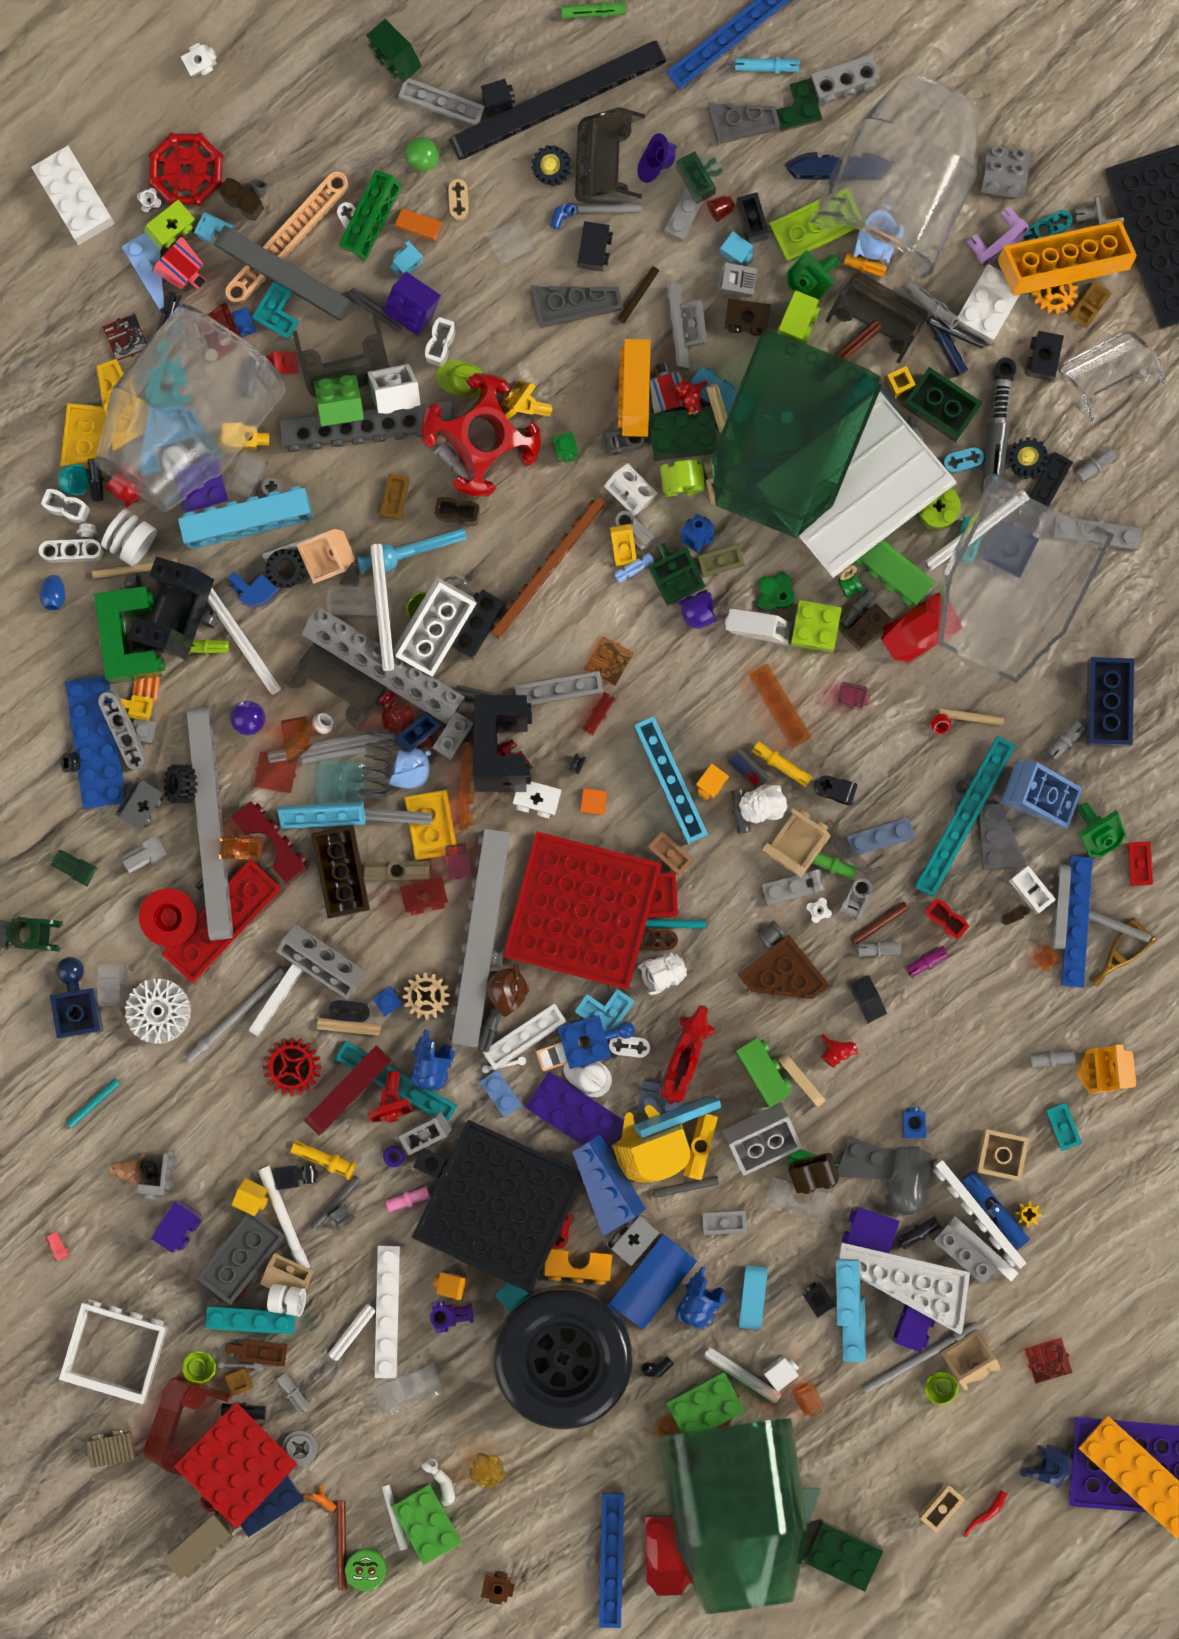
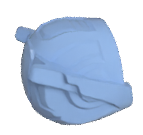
M876 211L864 222L857 237L856 247L853 252L854 257L861 254L868 259H885L886 263L890 262L898 230L895 222L886 212Z
M415 748L408 752L404 749H399L388 785L405 789L422 786L427 781L430 772V764L427 757L431 754L430 750L421 751Z

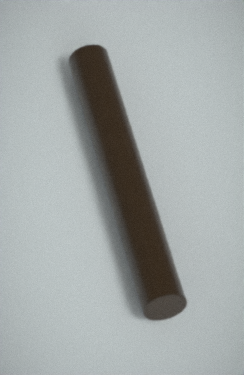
M654 266L651 267L618 317V321L625 324L658 274L659 269Z

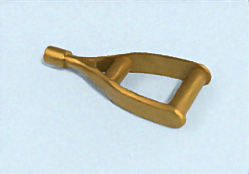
M1132 917L1126 924L1149 933L1135 920V917ZM1119 932L1111 946L1105 967L1091 982L1098 987L1108 973L1138 958L1151 946L1157 937L1151 934V939L1145 947L1135 956L1127 959L1115 948L1123 935V932ZM1112 957H1113L1119 964H1117V965L1112 964Z

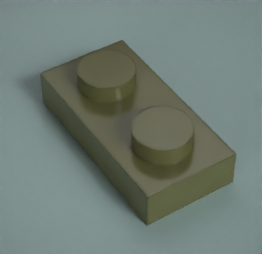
M739 544L697 557L703 578L745 566Z

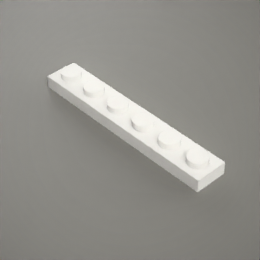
M378 1245L375 1378H397L400 1246Z

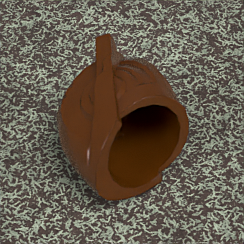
M514 964L513 968L493 971V975L490 977L486 987L489 1000L503 1017L515 1011L525 1001V996L529 993L528 986L520 973L518 964Z

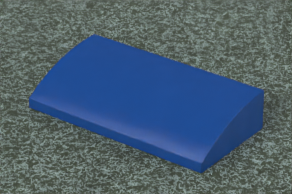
M663 1234L609 1303L644 1330L696 1264L697 1260Z

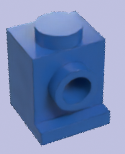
M247 307L227 314L236 339L257 332Z

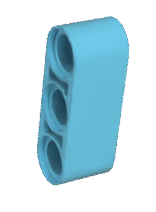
M745 1265L739 1328L761 1330L767 1267Z

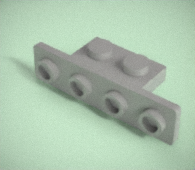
M670 282L668 283L667 298L670 301L671 310L669 311V317L673 325L672 340L675 343L676 351L674 353V360L678 367L689 369L688 348L707 344L703 304L699 300L683 304L681 286Z

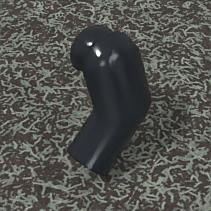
M666 1356L659 1364L643 1363L641 1370L647 1377L660 1378L674 1365V1362Z

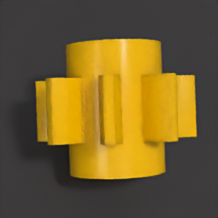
M1030 1200L1027 1201V1206L1019 1203L1021 1209L1014 1212V1214L1020 1217L1017 1223L1024 1221L1026 1228H1029L1032 1222L1038 1225L1036 1219L1037 1217H1042V1214L1037 1212L1040 1206L1035 1205L1031 1207L1032 1203ZM1028 1208H1030V1212H1033V1216H1030L1029 1220L1023 1216V1213L1027 1212Z

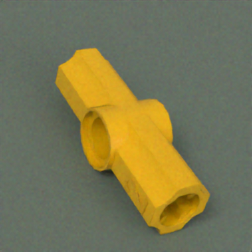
M704 1114L698 1117L690 1147V1159L685 1166L683 1176L702 1180L718 1120L717 1116ZM698 1140L706 1142L707 1148L704 1152H697L694 1145Z

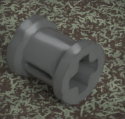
M774 920L762 933H757L758 937L768 948L772 947L771 944L780 936L784 937L786 935Z

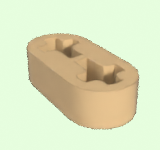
M455 179L449 184L448 188L449 210L454 220L463 221L469 215L468 187L465 181ZM456 185H460L464 189L460 192L461 198H457L456 191H452V189H456ZM461 202V208L465 211H462L461 215H457V212H453V210H457V203Z

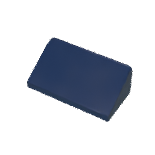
M426 712L396 735L394 743L404 750L411 752L437 732L441 725Z

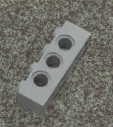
M296 924L283 938L276 951L347 1000L360 986L367 973Z

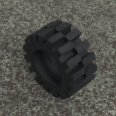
M280 549L270 555L265 570L269 581L275 586L291 588L302 579L305 566L303 559L297 552L291 549ZM288 560L293 564L294 570L290 576L283 577L278 574L277 564L280 561Z
M170 765L167 768L168 772H165L166 778H164L166 783L164 790H166L165 796H168L167 800L170 803H191L192 799L195 798L194 793H197L195 786H198V782H195V779H197V775H194L195 770L192 769L191 765Z

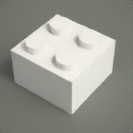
M409 364L367 372L370 395L378 413L389 414L394 410H408L421 405L418 382Z

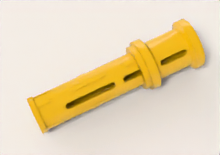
M295 1140L290 1151L291 1154L328 1168L330 1173L335 1172L345 1176L346 1180L351 1179L357 1162L353 1161L351 1163L340 1158L338 1154L332 1156Z

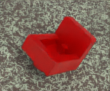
M272 352L265 356L264 369L267 377L298 374L297 352Z

